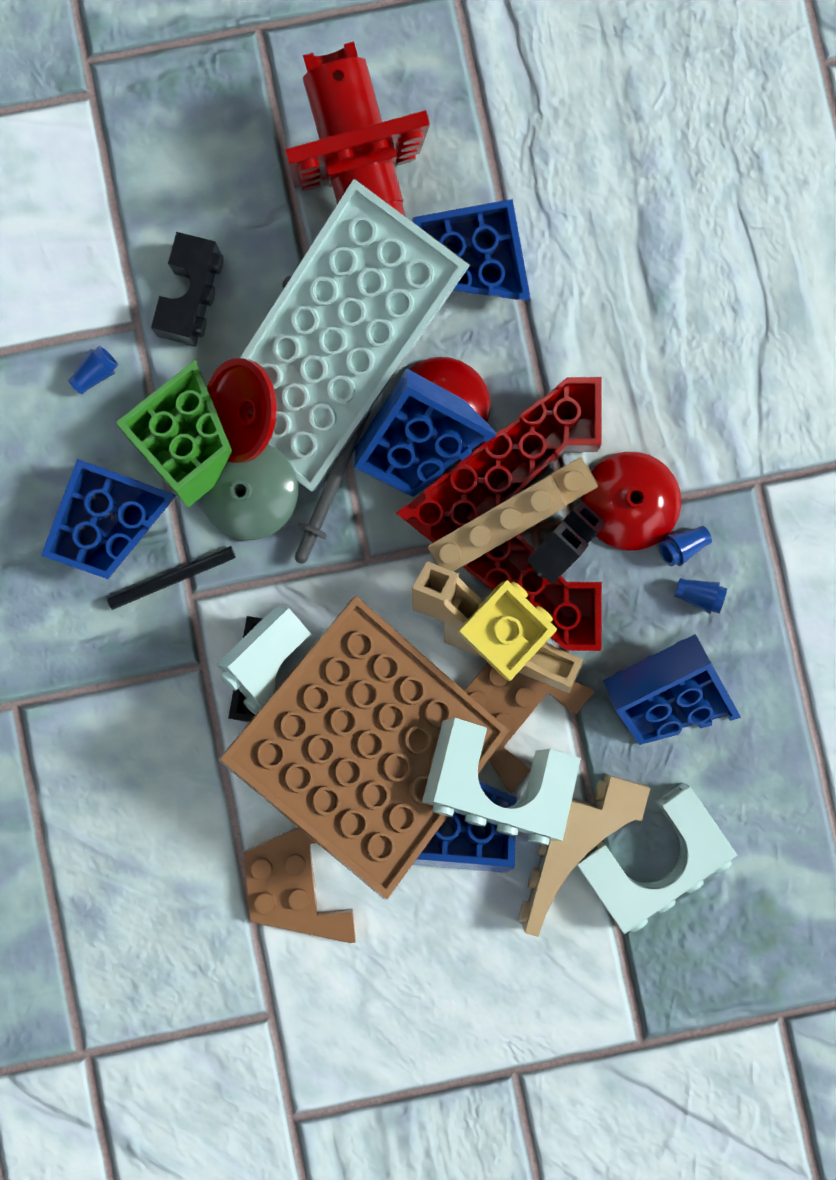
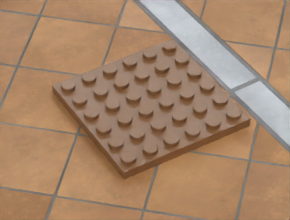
M355 596L218 761L380 897L388 899L448 817L432 812L433 806L422 802L443 720L458 718L487 728L478 764V774L509 730L362 600Z

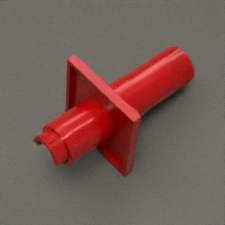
M354 41L344 44V48L327 55L314 56V53L303 55L307 73L302 79L319 140L285 149L294 188L301 187L302 191H309L320 187V181L327 180L329 187H333L338 204L353 179H355L406 217L403 207L404 200L394 166L395 162H397V165L416 160L415 155L420 154L430 127L427 111L424 110L382 122L366 59L358 57Z

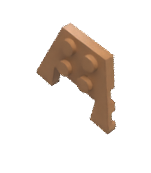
M488 662L465 688L464 691L509 730L489 761L510 793L514 792L531 769L505 749L504 746L547 693L576 715L595 692L593 689L574 682L570 693H567L520 673H517L511 681H507Z
M297 827L243 853L250 922L347 943H356L353 909L321 913L317 910L311 844L316 842Z

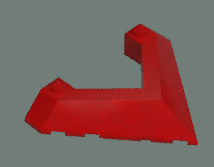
M567 377L546 396L521 413L512 423L497 432L495 437L483 443L472 454L459 462L450 472L445 473L412 502L397 511L396 514L434 543L528 488L564 452H598L602 445V377ZM519 534L462 566L491 591L506 580L510 583L516 582L528 594L526 599L535 608L540 606L551 615L553 619L551 623L557 630L550 638L566 651H602V582H567L560 576L551 584L547 579L541 578L534 572L532 565L527 559L535 549Z

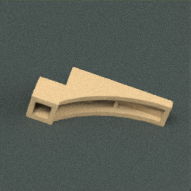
M581 456L427 547L438 566L455 571L564 509L569 503L597 488L598 483Z
M427 561L412 587L413 610L444 622L445 643L483 658L457 631L478 610L477 607L484 600L459 578V573ZM546 642L518 673L570 693L582 666L583 659Z
M605 773L604 780H599L595 788L594 799L598 800L597 805L572 799L563 841L550 840L548 846L538 844L537 854L541 855L538 868L533 867L531 869L528 888H532L529 900H523L518 918L519 921H522V927L526 934L539 937L545 916L558 890L570 872L588 852L624 825L633 820L642 821L651 790L650 787Z

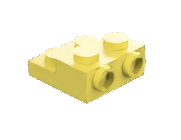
M508 580L501 582L477 607L478 610L464 623L457 633L507 681H511L556 632L557 628L551 623L553 619L546 610L540 606L535 608L526 599L528 596L527 592L516 582L510 583Z

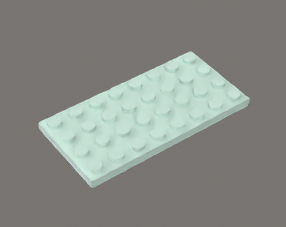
M355 179L347 188L240 357L255 361L268 374L277 399V420L273 435L268 444L278 449L288 459L294 469L297 481L311 492L317 489L470 266Z

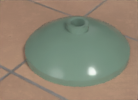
M268 444L258 457L249 462L232 463L227 461L215 486L203 495L200 500L206 516L218 530L239 540H258L278 532L289 521L298 500V482L294 469L288 459L278 449ZM240 484L246 487V494L243 497L239 496L237 492Z

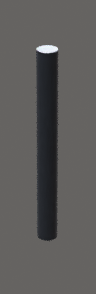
M229 546L107 598V602L112 610L233 560L236 558L232 546Z

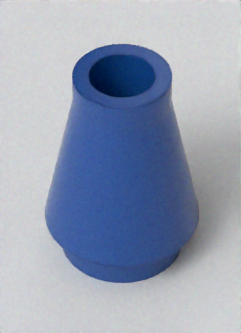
M98 346L95 350H89L73 376L68 379V382L78 393L83 395L90 388L114 375V369L119 365L106 349Z
M700 526L696 529L665 536L664 541L659 543V551L663 560L669 566H682L701 549L711 544L712 537L706 527Z
M680 578L674 597L680 598L708 614H711V611L719 614L726 597L727 588L720 586V582Z

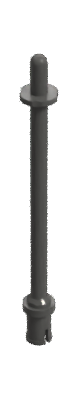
M370 412L334 462L309 523H299L298 525L299 529L305 531L295 553V560L300 564L308 560L317 537L322 539L327 537L326 533L320 529Z

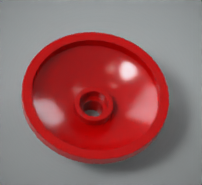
M433 357L422 360L409 368L412 372L465 400L488 423L491 408L489 392L481 376L472 367L454 358Z
M233 358L227 360L216 369L208 382L207 389L232 449L227 461L246 463L255 459L263 452L273 435L277 420V399L268 374L258 363L250 359Z
M622 452L607 457L591 471L598 483V487L581 496V500L606 523L596 535L600 541L615 549L638 551L656 545L672 531L680 515L681 493L673 473L660 460L641 452ZM635 492L640 495L641 501L639 504H634L630 500L631 493Z

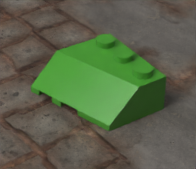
M196 360L192 361L116 422L133 446L188 508L215 486L232 452Z

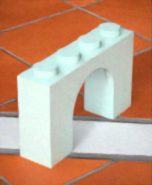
M276 606L217 663V666L224 672L221 675L222 680L232 690L236 691L239 689L246 697L243 701L244 704L256 715L275 692V679L282 662L311 633L290 608Z
M458 718L443 720L422 802L432 805V812L440 815L453 817L454 812L466 815L465 822L485 827L486 822L498 825L496 831L511 836H517L518 832L528 834V841L548 846L550 840L563 841L581 758L550 748L536 750L525 793L514 805L503 808L488 799L478 779V764L487 728Z
M681 783L655 801L674 828L680 842L678 862L666 877L655 882H639L631 879L624 873L602 841L577 864L624 934L629 931L636 932L643 928L648 922L647 918L657 911L663 913L675 905L676 898L685 892L692 893L698 890L704 884L703 879L713 872L719 874L731 866V860L738 856L691 786Z

